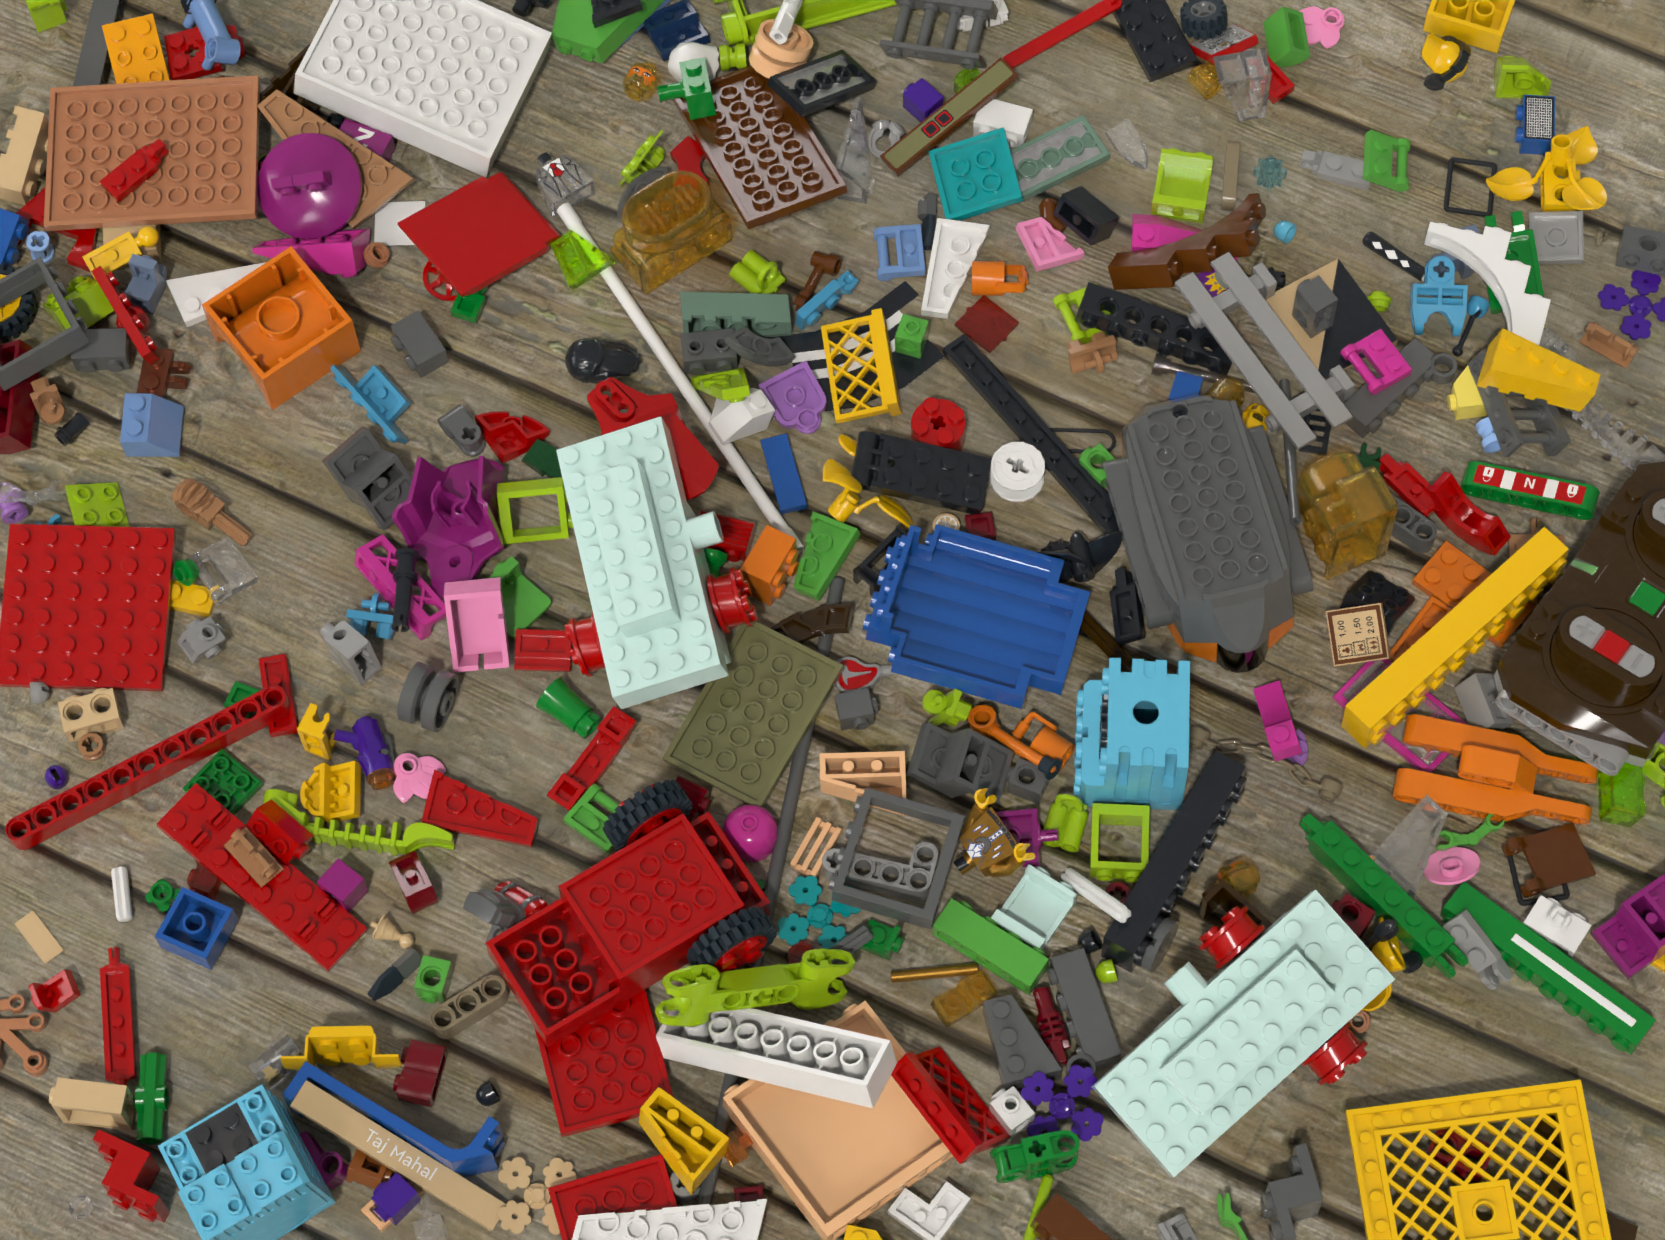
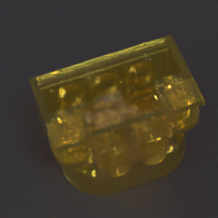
M673 171L642 188L626 201L622 210L623 227L615 232L613 236L614 246L609 249L645 295H648L732 241L731 219L712 197L711 189L702 177L688 171Z
M1350 451L1330 454L1309 466L1297 481L1296 493L1299 496L1300 514L1305 521L1303 523L1304 532L1312 540L1315 554L1326 565L1325 579L1329 580L1385 556L1398 505L1374 466L1364 469L1356 454Z

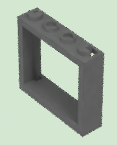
M41 257L0 279V308L46 282L71 327L5 365H2L0 361V386L4 391L90 342L84 333L89 330L81 316L75 317V314L79 312L71 298L65 299L69 295L61 281L57 283L55 281L59 278L53 266L47 268Z
M866 787L863 797L858 795L853 812L857 813L855 822L849 821L845 838L849 839L847 847H841L838 854L837 864H841L838 874L833 873L830 879L828 889L832 890V901L932 929L964 826L965 816ZM870 805L949 827L924 909L844 886Z

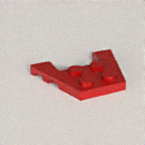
M45 188L15 213L29 220V229L32 224L44 227ZM99 228L54 231L77 240L66 258L69 265L90 272L82 256L95 250V238Z

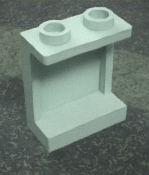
M1028 864L1025 874L1002 908L1000 910L996 909L991 919L1003 931L1016 933L1024 944L1031 948L1036 946L1043 951L1076 904L1077 894L1066 882L1060 881L1059 883L1052 879L1045 869Z

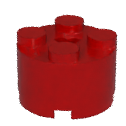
M934 397L925 399L912 415L911 440L961 451L965 443L966 421L964 411L955 403L946 399H936Z

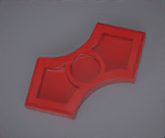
M687 136L670 152L672 160L678 166V173L671 183L673 189L692 202L709 186V180L701 171V166L706 156L699 144Z

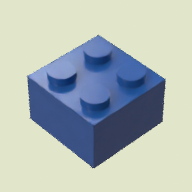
M182 887L157 931L155 938L162 949L212 970L234 930L238 918L232 908Z

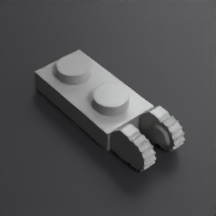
M1464 910L1442 926L1455 939L1454 944L1468 958V962L1479 973L1480 980L1488 989L1494 990L1499 987L1500 981L1506 983L1512 979V972L1502 959V954L1467 910Z

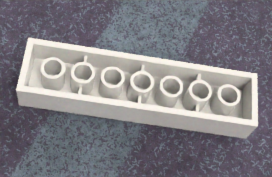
M753 1008L711 1012L708 1022L697 1026L686 1027L662 1024L656 1034V1039L665 1059L869 1108H874L897 1064L890 1040ZM670 1010L668 1015L676 1016L679 1014V1011Z

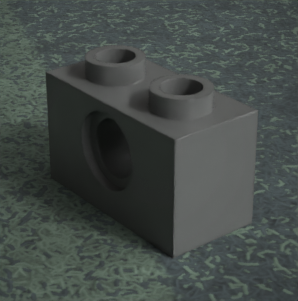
M1624 225L1618 247L1616 266L1665 276V233Z

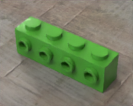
M951 898L932 925V935L1030 996L1047 971L1046 969H1048L1049 959L1046 953L1036 946L1031 948L1024 944L1016 933L1003 931L990 917L979 916L973 912L974 909L966 902H957Z

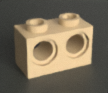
M113 688L96 689L91 694L83 696L73 695L67 697L64 701L58 702L63 730L69 743L79 741L87 733L102 735L124 729L118 698ZM110 706L106 712H99L102 707ZM82 713L79 719L71 720L75 714Z

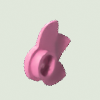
M1313 6L1299 11L1303 13L1308 45L1321 42L1322 46L1328 49L1337 44L1340 39L1339 31L1344 26V16L1340 10L1332 7L1322 10Z
M411 753L399 755L393 764V771L396 775L393 784L394 793L403 803H406L413 794L427 799L433 772L436 770L444 774L446 772L444 765L431 756L418 758ZM409 762L413 769L411 771L404 770L403 763Z

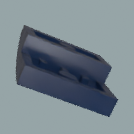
M681 0L657 10L643 22L644 29L663 62L669 60L671 51L680 43L695 42L703 45L710 43L709 34L698 20L697 12L688 0Z

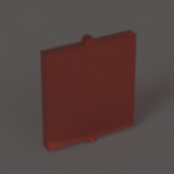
M982 296L972 307H967L966 313L954 326L988 353H991L1002 341H1007V336L1019 325V322L986 296Z

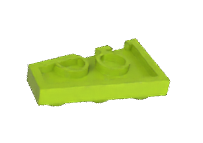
M743 367L690 377L692 386L695 389L723 401L729 400L730 403L744 401L745 397L750 396L749 385Z

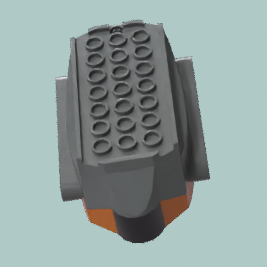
M1195 394L1144 406L1121 430L1123 458L1102 462L1101 465L1106 473L1107 479L1105 484L1119 531L1122 532V541L1148 628L1154 629L1167 626L1185 653L1216 662L1222 668L1231 672H1249L1257 668L1265 660L1268 650L1293 627V596L1313 591L1311 574L1296 527L1290 523L1289 505L1264 428L1261 425L1247 429L1240 416L1236 401L1212 399L1210 396Z

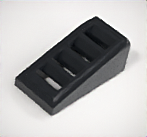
M1310 413L1303 420L1312 431L1323 432V437L1316 436L1315 440L1322 442V447L1306 445L1299 449V452L1326 456L1331 425L1325 417L1311 415ZM1310 420L1324 422L1325 425L1324 427L1310 425L1309 423Z

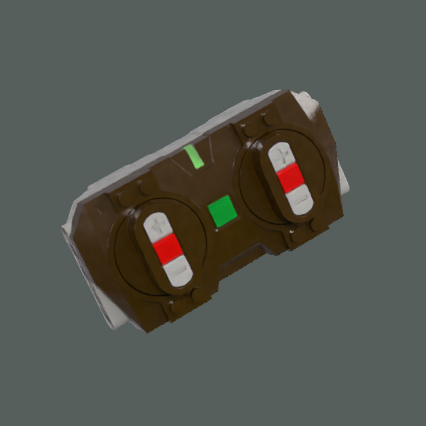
M1665 461L1639 464L1631 477H1628L1601 515L1599 522L1589 534L1583 547L1560 579H1557L1550 591L1544 595L1519 630L1515 640L1501 658L1494 675L1499 694L1495 702L1499 709L1603 773L1611 776L1618 774L1624 763L1643 767L1651 759L1665 738Z

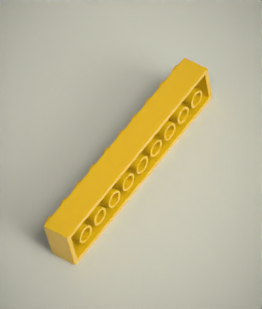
M1543 527L1345 705L1341 727L1364 749L1372 743L1377 745L1387 734L1385 731L1392 725L1397 727L1406 718L1405 713L1410 708L1417 709L1425 701V695L1431 689L1434 691L1438 690L1445 683V677L1451 671L1453 673L1458 672L1466 663L1465 659L1471 653L1476 655L1483 649L1486 644L1484 641L1490 636L1493 638L1498 636L1505 628V622L1510 618L1515 620L1524 611L1526 603L1530 600L1535 602L1543 594V588L1547 584L1551 583L1553 585L1557 579L1562 577L1564 574L1562 569L1568 562L1566 557L1569 548L1547 528Z

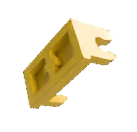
M310 703L297 728L299 737L306 752L330 761L332 758L331 752L337 742L333 740L334 733L331 735L330 740L326 734V729L330 723V715L326 713L323 721H320L317 713L318 706Z

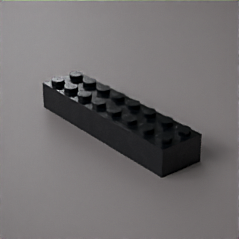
M1215 751L1126 899L1124 905L1131 911V917L1127 918L1125 923H1120L1114 919L1105 934L1101 957L1106 960L1112 959L1115 965L1132 973L1136 965L1142 966L1147 946L1149 947L1150 941L1153 942L1154 940L1153 934L1164 918L1171 917L1178 895L1183 896L1190 884L1188 880L1192 872L1197 873L1203 863L1204 858L1202 856L1205 850H1210L1218 836L1216 833L1219 826H1225L1231 815L1230 809L1233 803L1238 804L1245 791L1243 788L1247 781V778L1244 777L1246 766Z

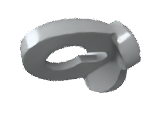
M886 119L874 122L872 124L873 129L868 138L871 154L881 159L880 155L885 151H880L876 148L877 140L883 137L885 129H889L890 134L888 138L891 141V146H893L905 134L903 127L897 122H890Z

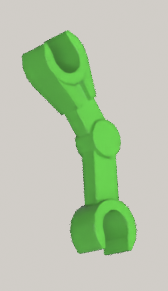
M1488 814L1484 818L1483 825L1470 834L1460 835L1450 831H1440L1434 838L1444 837L1447 840V845H1438L1436 849L1447 851L1464 845L1473 847L1489 832L1499 831L1503 827L1505 820L1498 826H1494L1490 822V818L1494 815Z

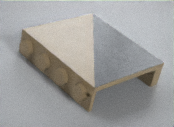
M1339 259L1275 292L1274 296L1266 300L1325 380L1328 379L1330 369L1337 365H1340L1344 371L1353 366L1349 360H1345L1340 354L1344 347L1349 344H1355L1379 329H1382L1396 348L1398 339ZM1320 276L1338 298L1333 326L1310 338L1292 316L1298 285L1306 279L1312 280ZM1363 353L1359 354L1362 360L1367 359Z

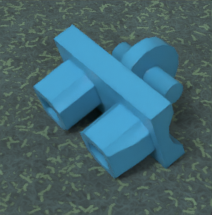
M374 593L372 600H362L361 607L369 608L370 612L347 609L346 617L350 619V626L361 635L367 636L368 623L374 622L378 623L376 638L392 640L395 632L391 629L393 615L379 613L380 610L389 611L390 603L381 602V594Z

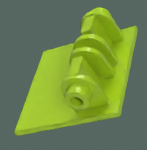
M662 130L656 136L650 134L646 141L642 143L635 152V156L621 171L620 174L623 176V179L618 185L621 186L624 181L629 184L638 175L657 168L661 161H663L664 149L659 146L656 148L653 146L662 134Z
M118 482L65 485L74 525L129 527Z

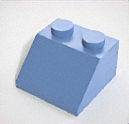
M125 393L120 443L126 457H180L184 406L154 394Z

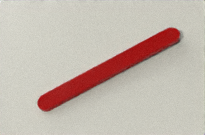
M1102 0L1005 55L1003 60L1014 69L1118 10L1122 6V0Z

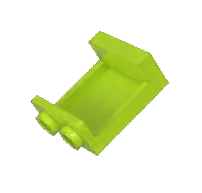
M1175 148L1161 149L1151 215H1160L1169 219L1203 224L1214 157L1202 152H1184Z

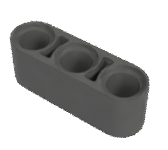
M1376 488L1369 492L1364 510L1369 520L1415 552L1426 553L1432 549L1437 535V528L1431 520L1383 488ZM1372 503H1381L1384 507H1376ZM1402 518L1406 523H1399L1395 519ZM1417 534H1425L1429 538L1422 539Z

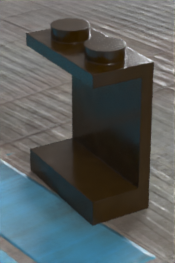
M1223 879L1217 885L1212 883L1202 894L1203 900L1199 905L1201 907L1199 918L1202 920L1218 906L1228 912L1233 907L1238 906L1241 909L1246 905L1249 908L1247 914L1258 926L1261 924L1265 926V929L1258 936L1272 925L1265 916Z

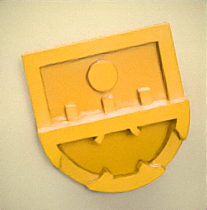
M351 761L334 766L321 763L314 767L313 770L315 772L308 781L304 780L301 786L300 799L303 807L313 816L321 817L325 822L329 823L330 820L340 822L360 817L361 765L356 761Z

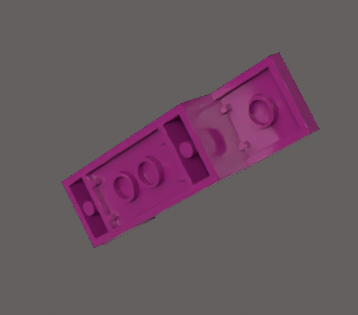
M1665 874L1624 901L1616 915L1593 930L1591 934L1627 980L1665 955Z

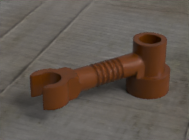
M819 251L813 253L810 265L814 269L803 290L800 291L793 304L797 305L795 311H798L811 299L823 274L836 276L839 273L842 265V256L833 253L828 255Z

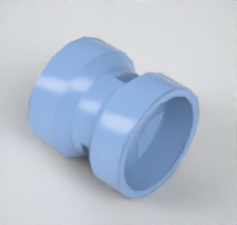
M1489 417L1480 420L1476 424V430L1478 435L1482 436L1481 444L1484 452L1494 453L1500 451L1501 447Z

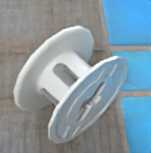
M1010 442L1002 445L994 453L991 460L990 483L994 492L1002 499L1010 502H1024L1034 498L1041 491L1044 484L1045 461L1041 452L1033 445L1025 442Z

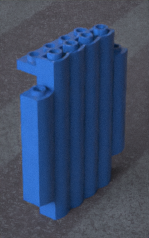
M936 524L933 534H927L924 545L919 543L920 527L910 525L908 535L902 534L901 538L897 537L894 548L889 546L884 562L888 563L887 569H881L877 585L881 586L880 591H874L870 607L874 608L872 615L866 614L862 630L867 631L865 640L891 647L888 662L892 663L891 672L950 689L956 688L967 694L1022 709L1028 686L1061 695L1090 595V591L1059 583L1065 560Z

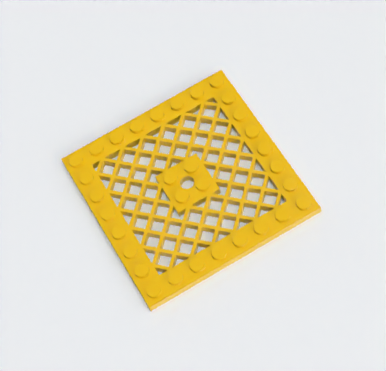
M1581 1080L1345 1111L1367 1240H1403L1402 1237L1410 1227L1424 1237L1422 1240H1438L1431 1234L1439 1223L1453 1233L1449 1240H1455L1456 1237L1457 1240H1519V1231L1529 1237V1240H1543L1538 1235L1545 1225L1559 1234L1556 1240H1562L1563 1238L1566 1240H1578L1568 1233L1574 1222H1576L1579 1240H1612ZM1549 1115H1555L1556 1121L1550 1118ZM1537 1117L1530 1128L1518 1120ZM1541 1120L1555 1129L1548 1140L1533 1131ZM1508 1121L1501 1132L1489 1124ZM1511 1124L1526 1133L1518 1144L1504 1135ZM1478 1125L1472 1135H1469L1460 1128ZM1482 1127L1496 1137L1489 1148L1475 1139ZM1449 1129L1442 1139L1431 1132ZM1453 1131L1467 1141L1459 1152L1445 1142ZM1420 1132L1413 1143L1401 1136L1403 1134ZM1558 1133L1562 1151L1551 1144ZM1423 1135L1437 1144L1430 1156L1416 1147ZM1390 1136L1388 1141L1382 1147L1381 1137ZM1529 1136L1543 1146L1536 1157L1522 1148ZM1394 1139L1408 1148L1400 1160L1386 1150ZM1499 1140L1513 1149V1152L1506 1161L1492 1151ZM1470 1144L1484 1153L1477 1165L1463 1156V1153ZM1440 1148L1455 1157L1447 1169L1433 1159ZM1546 1149L1560 1158L1553 1170L1539 1160ZM1411 1152L1425 1161L1418 1172L1403 1163ZM1517 1153L1531 1162L1524 1173L1510 1165V1162ZM1487 1157H1490L1502 1166L1494 1178L1480 1168ZM1385 1158L1396 1165L1389 1176L1387 1175ZM1458 1160L1472 1169V1172L1465 1181L1450 1172ZM1563 1163L1565 1164L1567 1180L1557 1174ZM1428 1165H1431L1443 1174L1435 1185L1421 1176ZM1534 1166L1549 1175L1541 1187L1527 1177ZM1399 1168L1413 1178L1406 1189L1392 1180V1177ZM1505 1169L1519 1179L1512 1190L1509 1179L1498 1180ZM1476 1173L1487 1181L1468 1184ZM1446 1177L1458 1185L1448 1188L1450 1197L1439 1189V1186ZM1552 1178L1566 1188L1559 1199L1544 1190ZM1416 1181L1430 1190V1193L1423 1202L1409 1193ZM1522 1183L1536 1191V1194L1529 1203L1515 1194ZM1390 1187L1401 1194L1394 1205L1392 1204ZM1569 1192L1573 1210L1562 1203ZM1434 1194L1448 1203L1440 1215L1426 1205ZM1540 1195L1554 1205L1547 1216L1533 1207ZM1404 1198L1418 1207L1411 1219L1397 1210V1207ZM1513 1201L1524 1208L1518 1219H1516ZM1481 1205L1489 1207L1492 1211L1491 1220L1481 1221L1476 1215L1477 1207ZM1451 1207L1455 1226L1444 1219V1216ZM1558 1208L1571 1217V1220L1564 1229L1550 1220ZM1421 1211H1424L1436 1220L1428 1232L1414 1222ZM1528 1212L1542 1221L1534 1233L1521 1224V1221ZM1395 1216L1406 1224L1399 1235L1397 1233Z

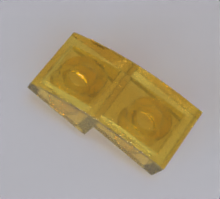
M980 970L958 982L956 988L933 999L930 1005L947 1028L983 1006V1001L994 998L998 992L985 973Z

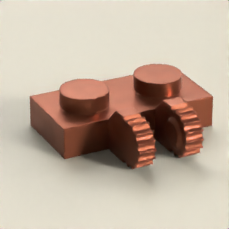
M156 349L155 352L159 360L151 365L143 359L136 393L154 394L165 399L167 388L180 390L187 388L188 381L185 378L170 376V374H189L191 366L185 362L173 361L174 354L172 350Z

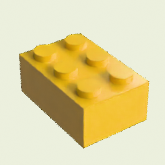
M1431 0L1423 31L1442 37L1453 36L1468 45L1498 53L1516 0Z

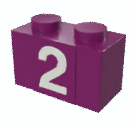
M344 119L339 129L340 131L389 162L395 151L392 135L349 119Z

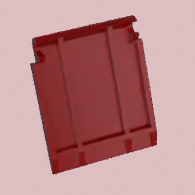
M499 172L487 179L482 176L401 220L397 224L461 297L478 292L547 253L553 240L557 245L562 240V236L503 172Z

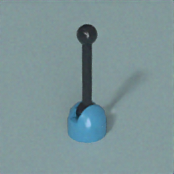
M1479 296L1470 297L1467 303V313L1470 315V319L1458 345L1452 350L1454 356L1459 357L1463 354V345L1475 319H1480L1487 313L1490 303L1486 299Z

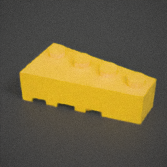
M1502 328L1488 346L1477 387L1486 389L1487 386L1498 388V392L1506 394L1515 392L1523 394L1524 398L1530 400L1535 398L1544 399L1547 401V404L1580 412L1595 396L1601 374Z

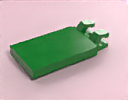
M1522 211L1511 212L1514 232H1511L1505 259L1520 261L1525 265L1531 266L1524 293L1530 295L1538 294L1544 298L1533 229L1525 230ZM1495 215L1484 217L1485 226L1497 227ZM1487 285L1491 314L1503 313L1500 303L1492 289Z

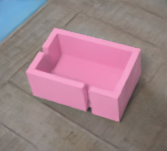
M501 577L446 582L444 585V602L453 672L479 670V654L484 653V670L509 667L510 652Z

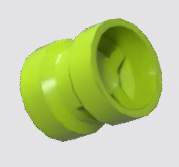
M738 43L734 47L719 45L721 71H729L734 67L738 69L747 67L745 43Z

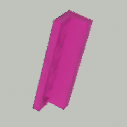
M382 534L356 549L354 565L394 609L396 583L394 582L393 575L389 572V565L397 567V559L395 558L397 549ZM382 545L388 552V557L375 556L372 550ZM418 574V580L413 586H418L422 593L421 596L412 595L409 628L422 641L430 636L432 625L446 617L444 602ZM423 604L435 605L439 611L429 617L422 609Z

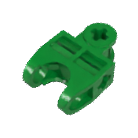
M1061 1130L1023 1138L1019 1144L1004 1145L990 1151V1157L995 1161L998 1173L996 1181L998 1183H1008L1024 1177L1028 1181L1041 1178L1045 1174L1054 1175L1072 1169L1078 1159L1080 1143L1077 1135L1069 1130ZM1063 1137H1068L1073 1140L1075 1147L1070 1143L1058 1141ZM1073 1157L1072 1161L1067 1164L1060 1163Z

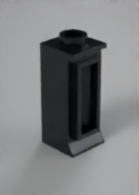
M897 525L896 529L859 566L853 569V581L856 584L861 580L865 581L869 585L871 596H873L874 591L879 592L881 588L880 585H877L880 571L876 574L871 568L887 553L889 546L893 547L895 545L897 537L901 538L902 534L908 535L909 530L906 529L904 531ZM888 563L882 569L886 570Z

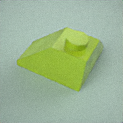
M1510 55L1497 57L1494 67L1495 98H1523V95L1548 96L1551 80L1524 57Z

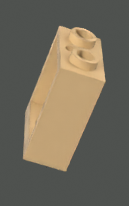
M57 1077L56 1086H52L50 1090L49 1103L52 1104L51 1106L63 1123L132 1131L136 1114L135 1098L127 1086Z

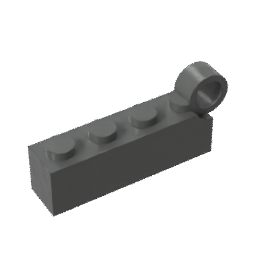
M1414 338L1399 352L1412 368L1411 375L1375 395H1371L1367 389L1368 385L1365 383L1344 403L1353 416L1345 424L1361 438H1364L1369 432L1375 433L1383 424L1382 420L1388 415L1392 417L1396 414L1402 405L1401 403L1406 398L1412 399L1424 381L1428 383L1432 380L1442 385L1450 383L1454 379L1457 370L1455 358L1447 353H1439L1434 356L1433 352ZM1444 364L1451 371L1440 373L1435 369V366ZM1378 373L1374 375L1377 379H1381Z
M1084 948L1051 957L1050 968L1046 969L1051 986L1056 985L1059 995H1056V1001L1060 1012H1066L1068 1021L1065 1022L1068 1036L1070 1039L1075 1038L1078 1048L1074 1049L1075 1055L1067 1062L1066 1076L1069 1075V1069L1076 1064H1084L1090 1067L1093 1071L1092 1075L1095 1076V1070L1118 1064L1121 1060V1051Z

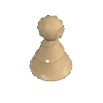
M385 914L378 923L372 921L370 925L375 928L372 940L399 941L400 947L403 949L411 948L414 943L413 936L408 933L401 934Z

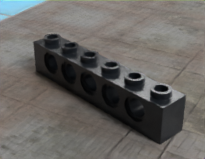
M1088 282L1075 318L1076 322H1079L1086 328L1104 331L1109 336L1114 335L1115 338L1120 337L1129 340L1136 346L1154 349L1161 355H1171L1182 359L1186 364L1198 365L1207 368L1214 374L1227 376L1232 361L1206 326L1201 329L1199 327L1195 329L1185 316ZM1101 311H1108L1111 315H1105ZM1126 320H1133L1136 324H1130ZM1152 329H1158L1162 333H1155ZM1177 338H1183L1187 343L1180 342ZM1203 347H1208L1213 352L1205 351Z

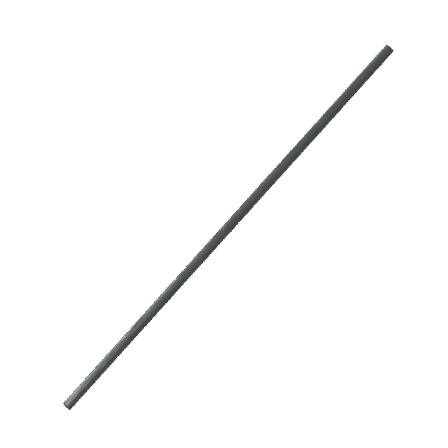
M833 578L831 581L826 605L840 604L845 583L843 579ZM834 634L819 636L816 652L829 658ZM815 720L795 752L791 763L778 824V839L773 848L764 894L770 902V915L768 917L771 922L773 920ZM766 950L762 952L761 958L748 964V968L762 967ZM728 1073L724 1074L713 1125L725 1135H727L730 1116L723 1107V1097L725 1096L724 1093L731 1086L737 1084L739 1076ZM721 1160L701 1183L696 1205H712Z

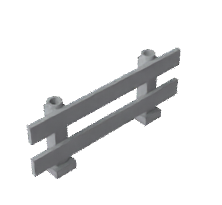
M1229 252L1213 260L1211 266L1228 287L1226 291L1213 298L1193 272L1175 282V286L1193 309L1192 313L1188 314L1190 324L1195 329L1198 327L1201 329L1206 326L1270 412L1269 416L1264 418V422L1271 432L1283 430L1296 449L1299 450L1316 440V436L1302 419L1306 415L1319 409L1333 429L1352 419L1353 416L1342 402L1352 396L1355 384L1340 365L1330 369L1327 380L1323 378L1266 302L1268 298L1275 295L1277 281L1262 262L1253 267L1252 274L1248 278ZM1242 306L1306 392L1289 401L1226 317V314Z

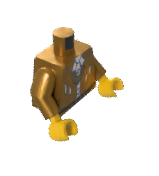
M988 788L979 789L975 793V804L963 826L962 836L959 838V842L967 852L954 860L953 863L962 875L977 866L985 877L1012 876L1024 865L1025 861L1033 860L1035 854L1026 853L1030 843L1018 844L992 807L988 809L987 805L996 802V796L990 795L986 799L985 793L988 791Z

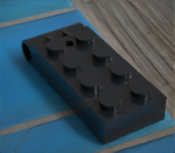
M861 431L858 435L851 476L859 481L862 490L968 514H979L983 509L991 458L882 433L878 435L873 432Z

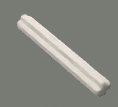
M1067 868L1065 873L1061 874V880L1120 923H1125L1127 918L1131 917V911L1124 904L1074 869Z

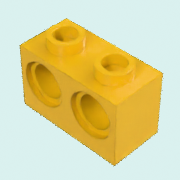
M1572 159L1574 178L1578 182L1580 180V170H1576V159ZM1549 160L1540 176L1541 212L1576 210L1567 206L1563 201L1558 200L1562 199L1564 187L1572 185L1569 180L1567 165L1558 167Z

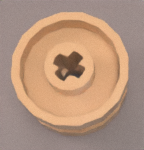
M775 19L762 22L755 38L756 42H754L748 58L750 65L756 72L766 78H770V76L807 63L806 60L809 58L814 42L812 36L805 29L797 24H793L787 41L783 44H778L769 36Z

